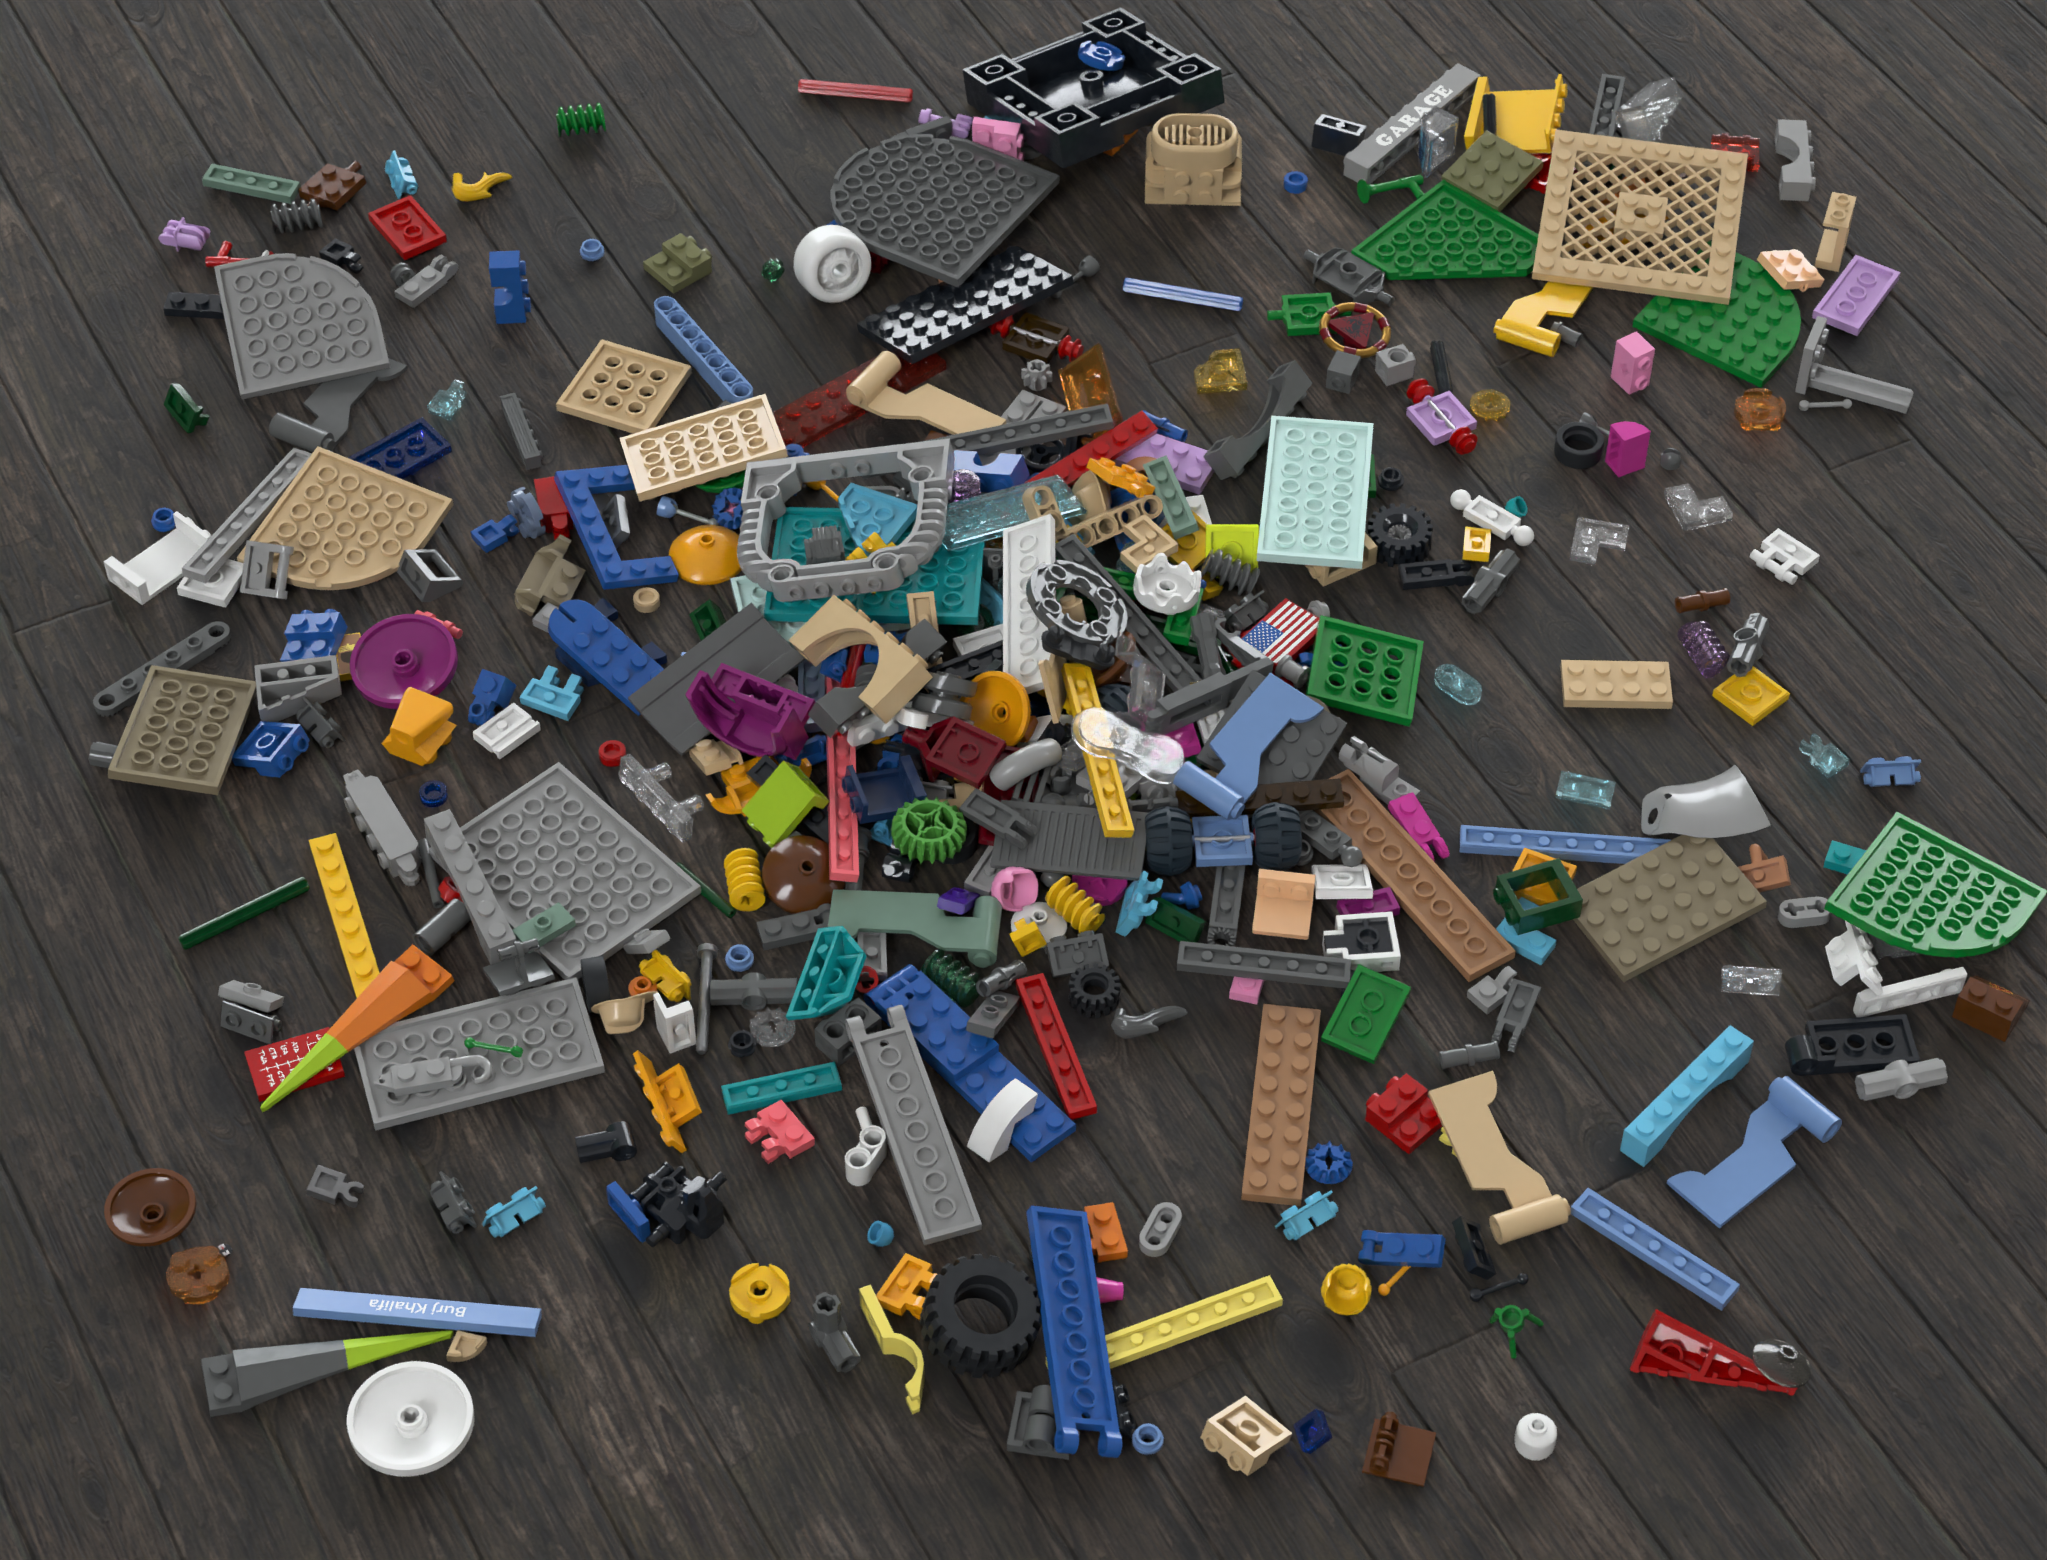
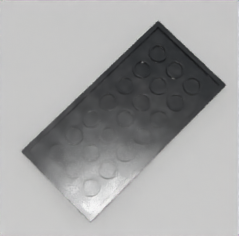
M1012 246L996 256L988 257L959 287L946 282L931 285L916 295L908 296L906 300L898 304L890 305L877 314L867 316L865 320L857 323L858 332L909 363L914 364L1073 285V276L1019 246Z

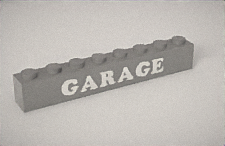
M1456 64L1453 68L1447 70L1441 78L1434 81L1423 93H1419L1411 103L1406 104L1400 112L1390 117L1388 122L1382 127L1377 128L1370 137L1363 140L1353 151L1346 154L1343 161L1344 176L1357 183L1360 179H1364L1367 184H1371L1419 144L1421 120L1425 136L1427 137L1474 97L1480 74L1460 64Z

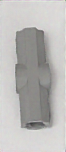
M1939 1058L1908 1064L1906 1060H1897L1888 1064L1884 1070L1857 1075L1855 1079L1856 1092L1860 1100L1863 1099L1864 1101L1895 1095L1898 1099H1905L1914 1095L1919 1089L1945 1084L1948 1076L1946 1065Z

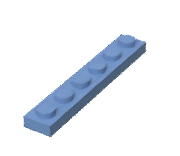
M1587 1188L1571 1206V1215L1722 1311L1738 1292L1739 1283L1590 1188Z

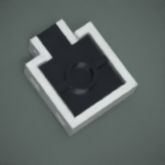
M1392 912L1336 915L1335 930L1323 931L1322 947L1325 957L1351 959V970H1356L1358 964L1376 972L1399 970L1401 955Z

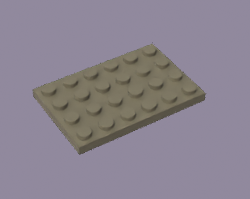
M151 665L108 768V778L218 795L256 697V681Z
M1680 835L1578 888L1577 890L1583 898L1580 917L1573 919V921L1620 979L1625 982L1765 909L1767 901L1713 838Z

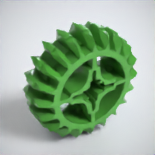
M925 797L924 800L919 801L917 798H914L912 804L905 802L903 808H898L896 816L892 819L891 836L894 840L895 848H899L901 855L908 854L910 861L918 858L920 864L924 860H929L933 864L938 859L943 863L946 857L953 859L955 852H960L964 841H966L967 824L964 820L963 812H958L957 805L950 806L948 800L939 802L938 797L934 800H928Z

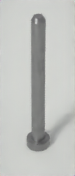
M711 943L701 944L697 950V956L701 959L696 1051L700 1055L705 1054L708 1050L710 981L712 980L713 959L717 957L718 950Z

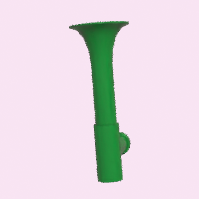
M1421 174L1379 184H1367L1364 179H1360L1357 183L1358 196L1364 204L1368 203L1369 197L1374 194L1395 189L1410 188L1416 200L1425 194L1419 187V185L1423 184Z

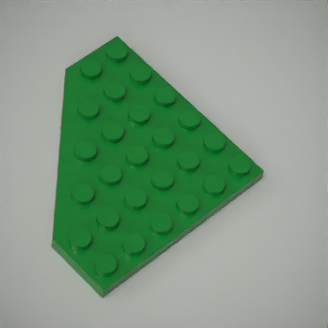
M1442 180L1352 249L1351 253L1386 272L1385 278L1388 280L1526 277L1533 271L1539 234L1447 181Z

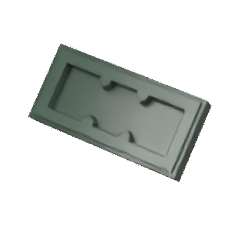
M558 902L512 931L517 941L525 942L537 938L541 947L575 927L576 922L571 914Z

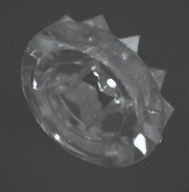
M780 1006L776 1010H771L767 1007L764 1012L757 1011L754 1019H750V1033L758 1044L766 1047H778L789 1042L796 1031L795 1020H788L786 1018L787 1012H783ZM769 1021L774 1022L776 1025L775 1033L770 1028Z

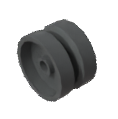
M940 671L936 673L929 672L933 678L923 688L931 689L932 692L928 694L918 692L913 697L911 708L970 720L973 706L970 703L960 701V698L957 697H974L978 683L961 679L962 676Z

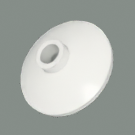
M1034 902L1031 905H1026L1022 907V911L1015 912L1011 919L1012 932L1017 930L1014 922L1022 918L1025 919L1027 924L1035 921L1047 943L1053 937L1065 936L1067 931V922L1063 919V916L1058 915L1055 909H1051L1045 902Z

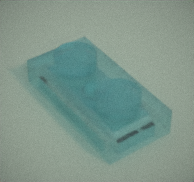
M1561 771L1555 798L1610 809L1616 782Z

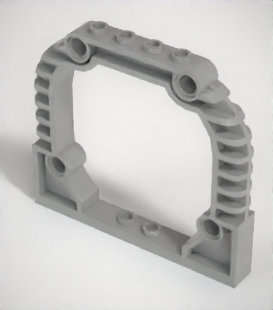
M950 438L747 462L741 498L743 514L737 546V558L741 570L750 581L758 583L766 591L773 592L775 599L780 602L832 597L833 595L843 596L888 591L900 587L904 582V578L916 573L918 566L928 563L942 545V540L945 536L948 500L951 499L955 464V456ZM901 471L902 477L910 482L914 499L918 501L916 521L912 532L898 546L878 549L864 559L802 566L792 559L772 560L767 556L772 522L774 519H778L785 514V502L802 489V483Z

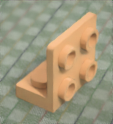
M1259 869L1252 933L1307 940L1309 938L1315 875Z

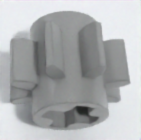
M1042 360L1027 362V369H1021V379H1024V386H1028L1034 391L1046 389L1047 382H1052L1050 365H1046Z

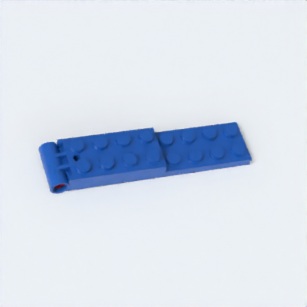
M913 965L905 966L864 994L863 997L866 1005L877 1013L889 1027L887 1008L898 1005L903 1006L920 1056L981 1115L994 1097L1015 1078L1038 1094L1033 1112L1015 1123L1010 1143L1030 1162L1036 1160L1076 1131V1124L999 1052V1044L993 1038L966 1031L967 1021L970 1017L922 971H918Z

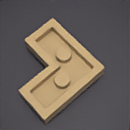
M1145 514L1124 526V533L1136 544L1120 553V560L1135 573H1137L1140 564H1149L1155 555L1164 553L1169 557L1178 551V543Z

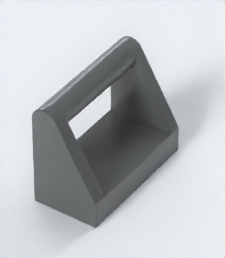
M436 549L404 550L396 572L421 602H431L463 585L462 579ZM434 562L445 577L437 578L426 564Z

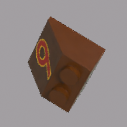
M1976 975L1968 979L1958 995L1952 1017L2006 1042L2030 1000Z

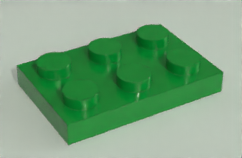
M1358 964L1321 1036V1041L1375 1064L1411 993V987Z

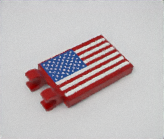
M1285 598L1242 636L1241 639L1273 661V671L1275 672L1277 664L1285 655H1290L1294 661L1299 654L1303 653L1315 642L1319 618ZM1236 657L1231 661L1238 668L1243 667Z

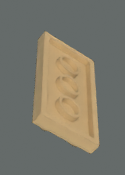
M1561 660L1560 671L1564 707L1672 709L1673 697L1669 662Z

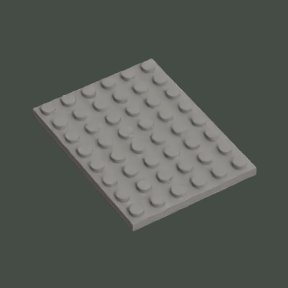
M559 762L460 827L512 930L558 902L575 919V927L544 944L539 950H534L564 980L575 977L578 980L582 977L581 959L603 956L605 961L621 950L624 944L634 939V935L644 929H651L701 894V886ZM430 847L428 852L433 860L447 872Z

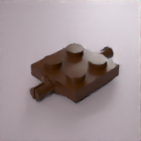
M353 161L345 169L327 163L298 189L299 196L308 201L314 198L316 204L320 207L338 210L366 184L365 176L356 173L362 166L358 161Z

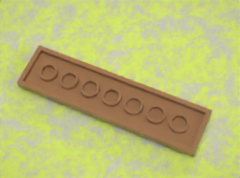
M1263 1004L1241 1200L1301 1206L1321 1014L1319 1009Z

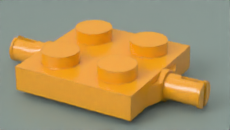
M1101 457L1099 460L1090 458L1086 468L1107 483L1126 489L1137 498H1142L1144 495H1153L1156 488L1147 482L1148 477L1137 473L1135 468L1126 464H1122L1121 467L1115 466V462Z

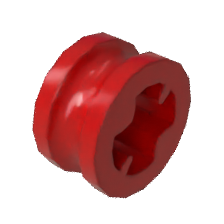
M863 966L860 976L862 977V972H869V977L874 978V982H869V987H863L862 982L858 981L856 989L859 992L867 993L878 985L879 978L875 969L870 966Z

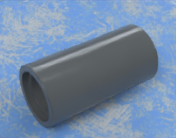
M453 898L413 934V941L422 952L432 956L451 939V936L457 934L471 921L464 903Z

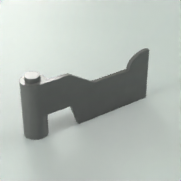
M388 358L390 368L323 382L304 402V407L317 417L312 425L286 414L277 413L270 422L269 434L311 453L314 452L317 446L332 452L335 446L348 434L351 408L377 380H392L403 374L408 369L407 365Z

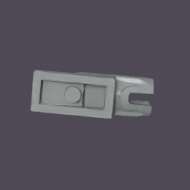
M1355 736L1350 739L1352 746L1346 743L1342 746L1339 752V760L1344 763V766L1360 776V781L1373 796L1386 804L1411 792L1419 799L1420 790L1398 777L1399 765L1383 756L1372 746L1368 748L1364 741Z

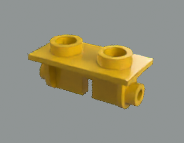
M655 949L652 951V958L650 960L644 959L640 962V973L649 978L653 985L661 979L663 980L657 984V989L670 1001L679 1002L683 996L688 1001L691 1000V981L686 973L677 970L668 956L660 954Z

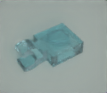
M455 379L447 391L440 389L427 405L428 413L451 420L463 404L462 399L465 397L466 391L461 389L464 386V382Z

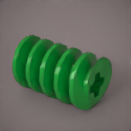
M599 102L596 103L595 110H593L590 103L587 104L585 111L581 104L577 105L576 112H574L572 106H568L567 113L564 112L562 107L558 108L556 119L559 137H561L562 130H565L567 136H570L572 129H574L577 135H580L581 128L584 129L586 134H589L590 127H593L595 133H598L600 126H602L606 132L604 111Z

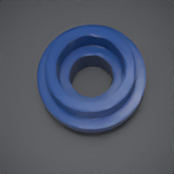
M169 508L156 510L151 519L153 528L161 532L170 531L175 528L174 512Z

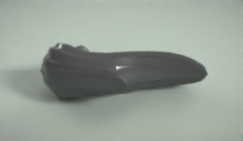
M1166 1006L1158 1009L1153 1008L1152 1011L1144 1015L1128 1016L1123 1008H1118L1115 1010L1111 1026L1118 1037L1130 1039L1159 1030L1157 1026L1181 1018L1188 1012L1182 1007Z

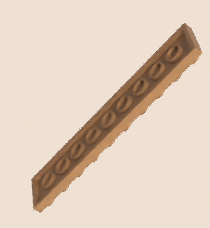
M1350 769L1329 778L1341 779L1344 807L1317 809L1314 811L1352 838V846H1356L1362 851L1363 859L1361 863L1368 866L1369 872L1384 888H1391L1402 909L1468 982L1515 958L1516 951Z

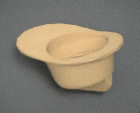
M649 991L624 999L600 1002L594 1005L591 1010L594 1013L600 1014L607 1034L633 1032L640 1027L644 1020L645 1004L652 1001L653 994L658 992Z

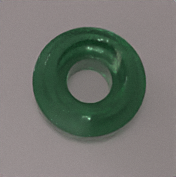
M770 259L765 262L761 271L762 277L770 282L779 279L785 271L783 262L780 259Z

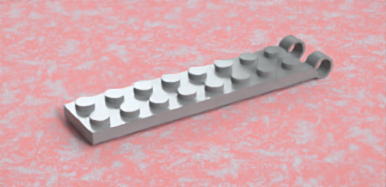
M898 1005L887 1008L890 1029L868 1035L866 1034L861 1016L845 1019L848 1037L854 1046L879 1120L886 1133V1139L923 1244L928 1245L982 1230L979 1214L903 1006ZM881 1043H887V1044H888L887 1046H884V1047H881V1046H880Z

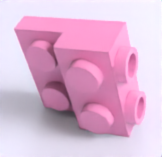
M974 117L972 122V142L1024 161V152H1021L1024 144V134H1021V123Z

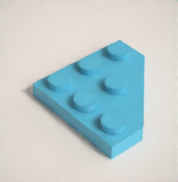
M850 483L838 497L839 508L856 548L860 547L866 556H869L871 553L866 551L861 544L873 532H876L886 545L891 541L895 544L916 518L917 504L854 483Z

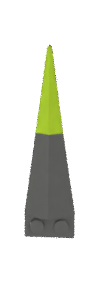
M453 1331L232 1350V1354L202 1358L201 1364L210 1417L242 1412L340 1372L391 1355L450 1339L453 1336Z

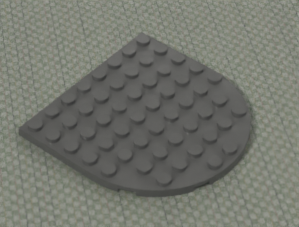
M933 134L905 135L880 141V146L870 150L864 148L850 157L839 168L830 190L831 211L837 225L852 231L863 241L870 252L959 287L1059 184L1060 175L966 139L950 136L949 140L933 138Z

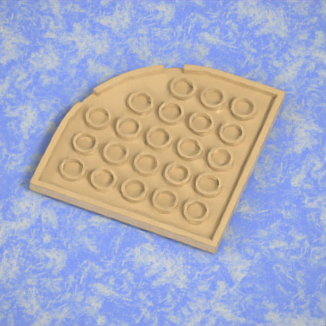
M317 446L253 534L250 541L294 547L293 555H290L288 584L315 590L355 588L376 582L396 572L404 550L423 549L453 507V500ZM246 545L237 557L238 562L244 563ZM274 552L271 577L276 579L279 553Z

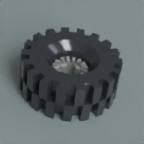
M1394 503L1389 504L1388 509L1382 506L1379 508V513L1377 511L1372 513V518L1368 520L1367 535L1378 546L1377 556L1379 563L1383 564L1386 561L1388 562V567H1393L1394 564L1415 563V561L1423 562L1424 557H1428L1431 550L1433 524H1431L1429 516L1425 517L1424 511L1416 512L1417 507L1411 505L1409 509L1406 508V504L1400 503V507H1395Z

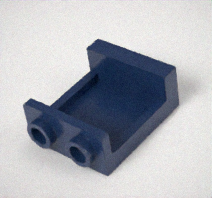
M910 755L899 757L898 768L856 774L853 765H849L846 767L845 776L842 777L843 791L848 793L851 811L853 814H857L860 824L893 819L898 808H903L905 802L912 804L914 798L922 801L927 797Z

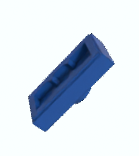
M614 1181L606 1189L608 1204L636 1238L643 1243L651 1234L649 1220L643 1214L639 1202L635 1198L631 1200L618 1183Z

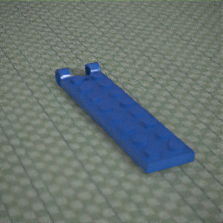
M1030 1206L1026 1213L1038 1298L1041 1302L1040 1314L1057 1429L1054 1439L1055 1450L1057 1453L1075 1454L1079 1445L1077 1430L1100 1432L1098 1439L1099 1455L1101 1457L1118 1458L1122 1451V1437L1119 1432L1087 1212Z

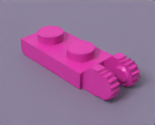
M1413 792L1389 802L1388 809L1392 816L1433 861L1435 859L1428 846L1431 844L1441 859L1449 856L1450 853L1445 841L1440 837V834Z

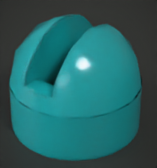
M1517 496L1506 503L1505 510L1520 518L1527 514V505L1522 497Z

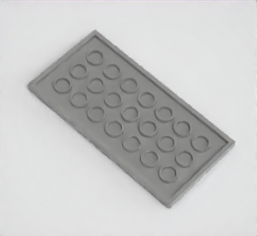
M577 977L519 991L514 995L499 996L398 1021L354 1048L375 1131L605 1072L604 1063ZM471 1037L475 1041L511 1048L513 1046H520L523 1049V1054L521 1057H514L511 1053L479 1047L468 1049L465 1047L464 1041L466 1038ZM469 1055H481L486 1057L493 1067L490 1078L480 1084H475L474 1080L483 1075L484 1069L481 1066L463 1068L462 1078L458 1083L454 1084V1087L395 1096L393 1092L374 1087V1081L391 1070L390 1066L448 1056L451 1059Z

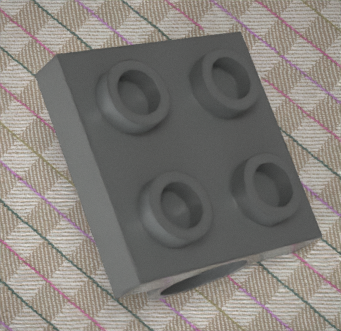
M1036 1386L1032 1393L1017 1391L1007 1440V1451L1069 1460L1070 1454L1057 1453L1055 1450L1054 1439L1057 1429L1051 1386Z

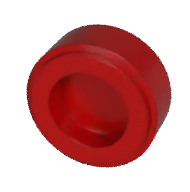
M610 740L604 742L599 747V759L603 765L616 767L625 762L627 757L626 747L622 742Z

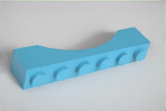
M1730 1025L1624 1130L1620 1151L1644 1167L1663 1148L1671 1134L1689 1111L1709 1091L1720 1083L1732 1079L1749 1062L1754 1041Z

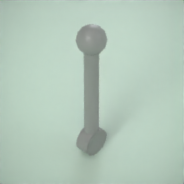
M1850 399L1840 402L1809 403L1806 400L1799 402V409L1802 411L1816 407L1843 406L1848 409L1852 406Z

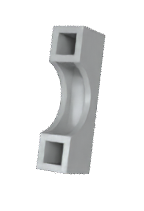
M1778 119L1774 137L1776 153L1789 158L1793 162L1781 168L1778 184L1780 200L1809 201L1810 192L1815 191L1816 178L1812 177L1814 162L1810 161L1813 154V147L1809 146L1811 130H1807V122L1805 120Z

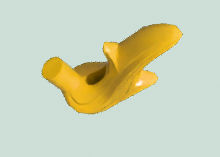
M484 172L479 182L466 184L462 183V174L455 173L453 174L452 192L455 198L466 202L492 197V194L488 193V190L492 186L510 180L512 176L508 173L487 175Z

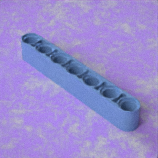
M662 296L656 299L654 302L656 325L723 401L727 400L732 404L753 398L751 384L677 301L669 296Z

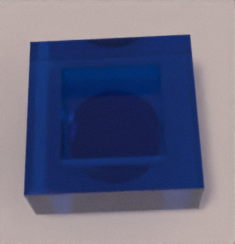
M1318 1409L1313 1410L1293 1425L1302 1452L1311 1454L1332 1439L1324 1412Z

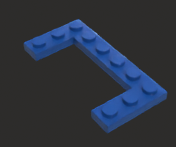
M628 465L555 472V483L603 590L677 582L679 573L671 556L621 561L591 495L635 490Z

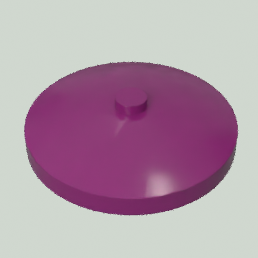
M419 614L396 615L376 623L359 638L350 657V673L357 690L365 699L380 707L398 709L403 694L408 687L435 697L448 686L456 672L458 652L452 635L437 620Z

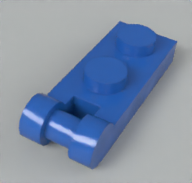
M1364 1230L1361 1236L1363 1249L1359 1251L1358 1262L1366 1265L1442 1268L1446 1239L1443 1235L1379 1233L1372 1230ZM1375 1245H1383L1381 1253L1375 1252Z

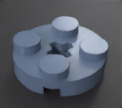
M520 487L511 492V500L507 501V507L513 516L516 515L520 523L519 530L525 539L528 537L534 539L546 532V527H541L539 520L543 519V515L533 495L530 492L525 494L524 490L526 488Z

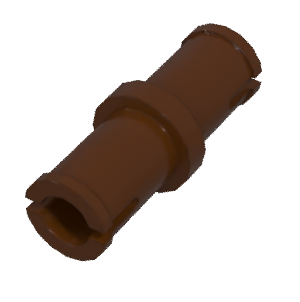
M1727 588L1710 592L1701 590L1697 591L1694 595L1675 598V608L1679 614L1698 609L1701 612L1707 611L1709 607L1728 605L1730 603V593Z

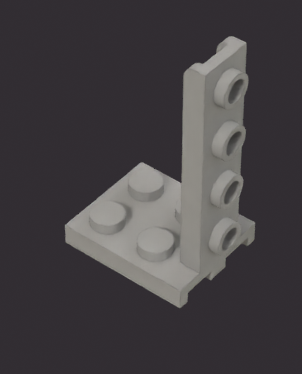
M1817 316L1803 350L1795 392L1805 395L1807 388L1811 387L1906 414L1913 398V391L1911 389L1818 364V362H1822L1825 348H1823L1822 344H1825L1827 341L1829 329H1825L1827 318Z

